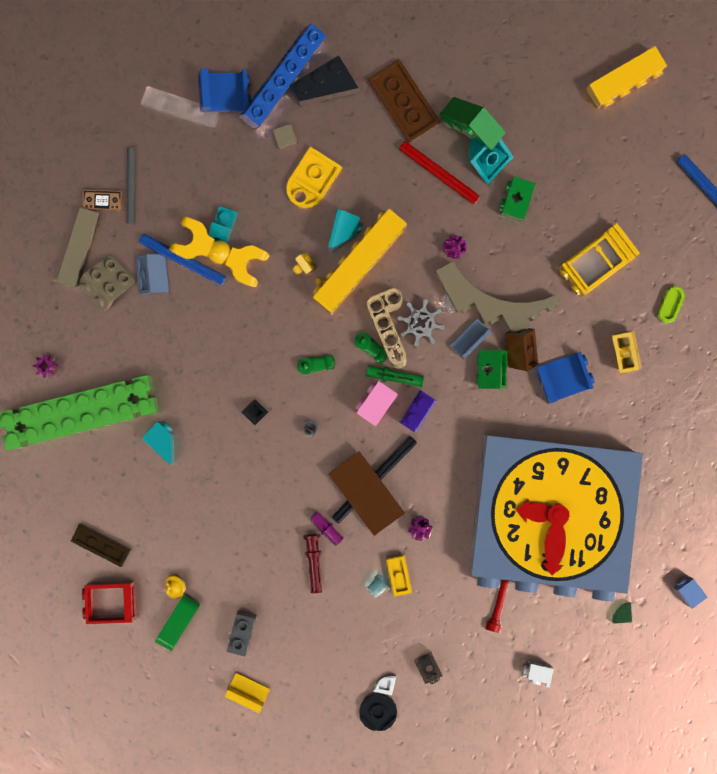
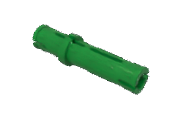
M367 365L365 376L381 379L382 382L387 380L421 388L424 381L423 375L390 370L389 367L380 368ZM377 372H379V373H384V374H390V375H393V376H387V375L377 374ZM397 376L405 377V378H410V379H413V380H408V379H403V378H397Z

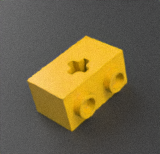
M631 330L612 335L620 373L640 370L642 365L635 331Z

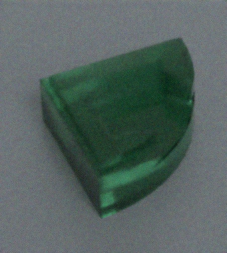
M630 602L622 604L615 611L612 617L613 624L632 622Z

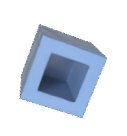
M690 576L681 578L677 582V586L674 587L686 605L692 609L708 598L697 582Z

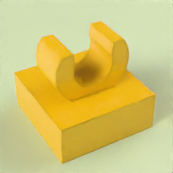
M307 252L295 258L298 265L293 270L297 275L302 272L308 274L318 268Z

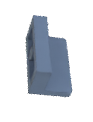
M145 254L135 257L139 295L169 292L166 258L161 254Z
M477 318L450 346L465 359L492 330L488 329Z

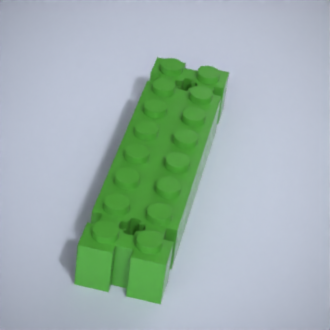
M151 375L133 378V384H129L128 381H121L19 407V413L18 409L0 412V428H5L7 435L2 436L6 451L26 447V441H28V445H34L138 418L137 413H141V416L159 413L157 399L151 398L150 391L154 390ZM133 394L139 397V400H136V404L134 401H131ZM22 424H25L26 429L21 430L20 426H22Z

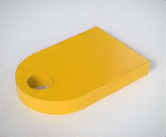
M310 146L288 180L287 195L290 201L302 209L317 206L342 170V166ZM303 192L306 195L305 201L297 202L295 199L296 194Z

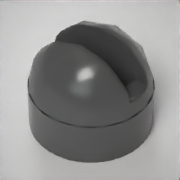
M311 420L305 421L302 425L303 434L313 436L317 431L316 423ZM307 426V427H308L309 429H311L313 432L311 433L310 431H308V430L305 429L304 427Z

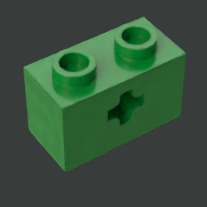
M515 176L511 181L508 180L505 187V192H508L506 199L502 198L499 210H502L500 216L523 222L536 183ZM515 195H518L519 201L517 203H514V198H512Z
M479 350L477 356L479 374L476 377L478 389H507L508 351Z

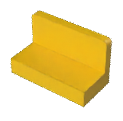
M236 673L225 697L260 713L270 688L240 673Z

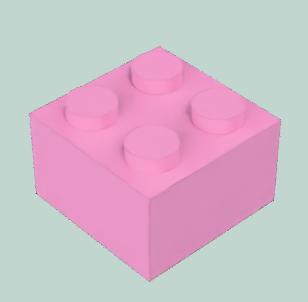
M380 381L377 384L374 382L367 390L369 395L366 400L362 398L355 407L358 409L357 414L374 426L379 423L398 395Z

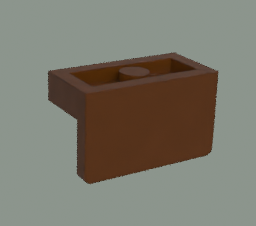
M528 328L520 334L506 332L505 340L509 368L529 371L538 365L535 329Z

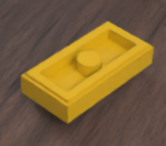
M405 555L386 558L393 596L412 593Z

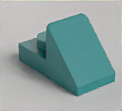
M219 206L214 223H211L209 236L214 241L222 240L228 243L238 212Z

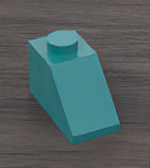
M157 421L142 439L170 465L175 462L172 427L165 421L163 423Z

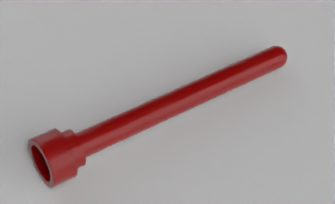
M510 580L501 581L492 618L486 623V630L496 633L501 631L502 625H500L501 621L499 619Z

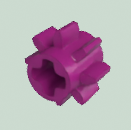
M450 235V240L444 241L443 250L447 257L460 259V254H465L467 250V243L463 240V237Z
M44 354L43 359L36 357L38 362L33 365L38 370L36 375L43 373V378H47L49 373L55 375L54 369L59 367L54 364L56 358L48 359L47 354ZM49 364V368L44 369L42 365Z
M419 517L416 520H411L408 532L411 533L412 538L422 541L424 538L429 539L433 526L429 525V520Z

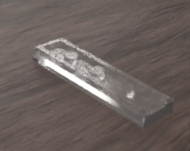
M148 86L141 105L212 129L215 128L220 113L200 112V103Z

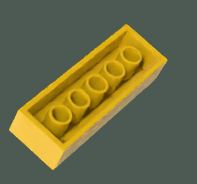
M388 209L386 212L383 210L376 218L374 227L370 225L365 230L362 241L357 240L353 244L350 255L347 256L345 254L338 262L339 267L337 270L332 269L325 277L327 280L323 286L319 284L313 291L314 301L332 315L406 229L407 223L391 209Z

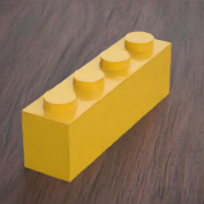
M656 46L589 84L586 90L597 109L601 106L606 108L613 104V99L618 96L623 98L630 94V89L635 86L639 89L647 84V79L651 77L656 79L661 76L667 65Z

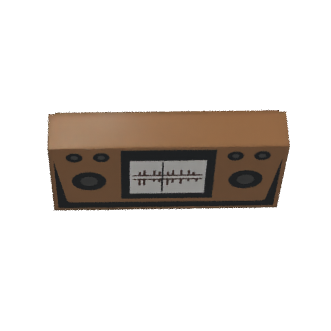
M83 190V208L89 210L122 211L123 192Z

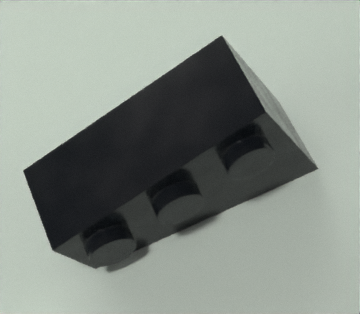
M339 55L290 85V91L300 107L333 98H341L346 95L359 94L357 84Z

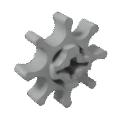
M427 299L423 301V307L420 310H415L412 304L408 302L406 306L410 309L411 315L408 318L401 316L397 318L398 321H404L408 325V329L401 333L400 337L403 338L408 333L413 334L416 338L415 347L419 346V339L423 336L428 337L430 343L434 344L435 340L431 336V331L435 328L440 330L445 328L444 325H437L434 322V317L440 314L442 310L438 309L434 313L428 312L426 309ZM428 318L424 323V328L421 326L413 328L418 323L417 319L425 320Z

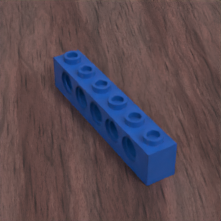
M312 23L306 26L239 117L253 129L260 127L320 46L326 35Z

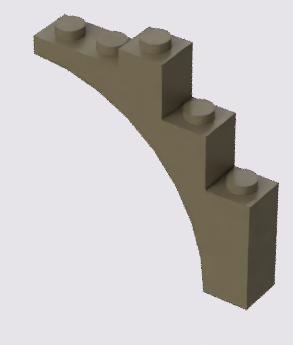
M454 262L435 271L455 312L461 311V313L472 309L471 305L473 304L483 324L488 322L491 325L499 321L498 316H501L509 332L520 334L530 326L527 318L532 321L541 316L539 312L545 309L549 312L557 308L556 303L560 302L558 295L529 303H513L496 299L474 287L460 273Z

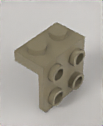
M109 255L85 272L78 285L81 291L87 294L94 304L105 312L111 307L114 299L134 285L135 279L113 256Z

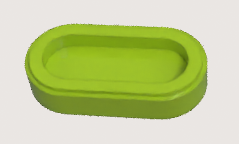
M673 286L666 290L657 312L661 322L671 323L676 320L685 299V292L682 288Z

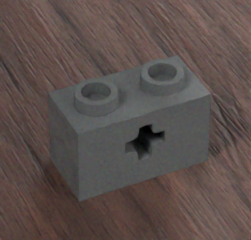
M242 611L237 612L227 652L246 656L257 615Z

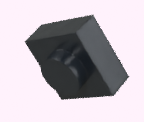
M254 399L241 413L252 424L256 425L267 415L268 411Z

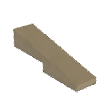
M83 207L79 208L56 281L57 283L74 288L79 286L99 212Z

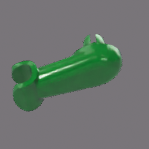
M359 333L355 337L354 343L356 347L374 357V360L382 364L388 359L384 347L382 348L367 333Z
M331 354L324 355V357L302 358L297 363V369L303 375L325 369L333 370L335 368V359Z

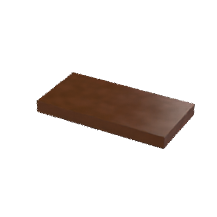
M400 59L367 79L409 144L441 124Z
M360 451L328 473L373 536L405 514Z

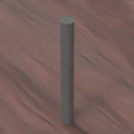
M128 147L127 224L133 225L135 148Z

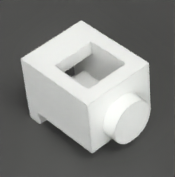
M528 660V665H525L523 668V677H527L530 683L541 685V682H543L545 687L550 688L554 669L551 665Z

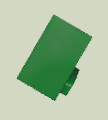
M453 97L439 114L444 119L443 123L448 128H454L490 150L495 147L506 133L484 107Z

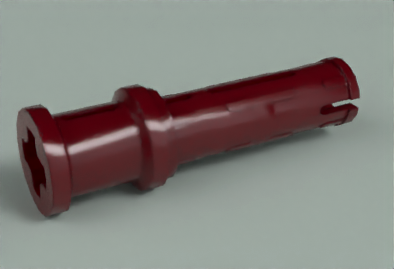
M320 534L303 536V539L306 541L305 556L308 557L310 593L313 594L323 592L320 556L322 554L319 547Z

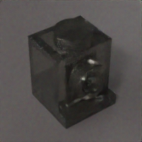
M432 651L415 659V664L425 684H434L443 676ZM429 665L433 667L431 671H426L425 669Z

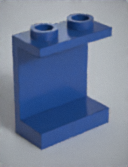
M200 69L198 72L200 112H242L251 101V95L248 94L250 76L247 75V69H242L240 73H209L208 69Z
M581 352L535 368L547 404L594 388L593 384L595 381L593 375L588 373L586 368L588 365L587 358Z

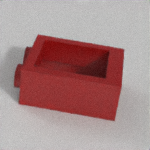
M134 581L87 583L82 588V600H85L82 617L86 619V624L132 623L135 620ZM123 588L124 615L94 616L93 589Z

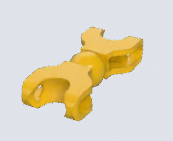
M182 217L181 224L192 232L193 240L186 246L176 243L171 244L169 250L184 259L208 256L214 264H224V266L230 268L237 282L250 287L257 286L258 281L247 273L246 264L251 259L268 260L270 255L266 251L253 245L245 246L242 249L231 248L225 241H214L207 234L203 223L189 217Z

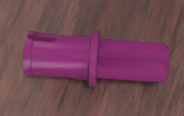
M319 512L311 516L310 520L334 546H337L344 537L332 526L333 524H329Z

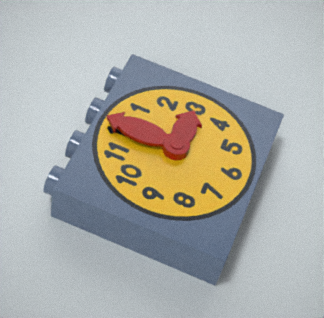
M483 435L468 570L471 576L477 577L476 585L486 588H500L501 579L516 581L515 590L538 593L539 584L554 585L553 594L565 597H577V588L591 589L593 599L611 602L615 601L616 592L628 594L643 453Z

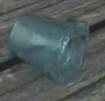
M377 574L367 587V590L372 596L377 598L385 590L388 591L391 586L382 575Z

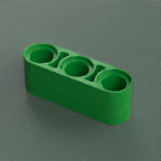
M183 595L155 642L171 652L200 604Z

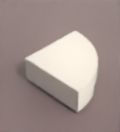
M387 675L379 679L373 691L392 695L396 675Z

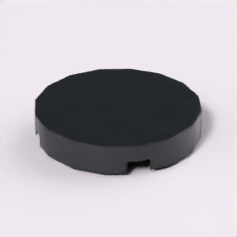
M371 693L360 704V720L365 727L372 731H385L392 727L396 721V703L387 694Z

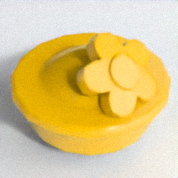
M175 575L169 576L164 583L166 594L173 599L180 598L186 588L184 580Z

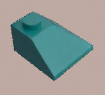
M470 139L468 160L484 182L489 184L514 156L502 139L492 150Z
M340 209L337 210L328 246L329 252L338 250L356 239L357 234H361L363 223H360V217Z

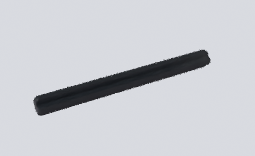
M408 437L375 471L380 480L417 444L413 437ZM347 500L332 516L333 520L338 524L341 523L354 508Z

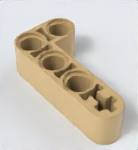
M393 288L369 298L367 307L392 367L400 369L406 365L407 357L389 313L401 308L403 299L401 292ZM392 296L399 298L395 303L389 301ZM375 303L381 305L378 310H373L371 307ZM382 320L388 321V325L386 327H380L378 325L379 322ZM389 337L396 339L395 343L391 345L387 344L386 340ZM397 350L398 356L401 357V361H397L395 359L393 351Z

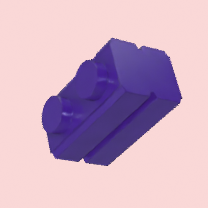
M419 390L399 423L416 433L437 400Z

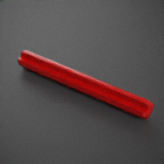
M407 141L401 144L399 150L472 204L478 201L480 196Z

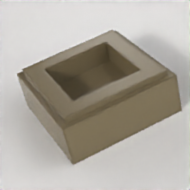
M291 124L273 130L279 149L297 143Z

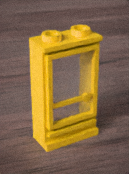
M616 223L560 265L559 268L561 270L559 272L565 280L569 279L572 283L571 288L575 294H580L583 297L640 253L618 223Z

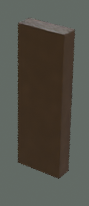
M82 524L78 525L71 539V542L119 567H123L131 549Z

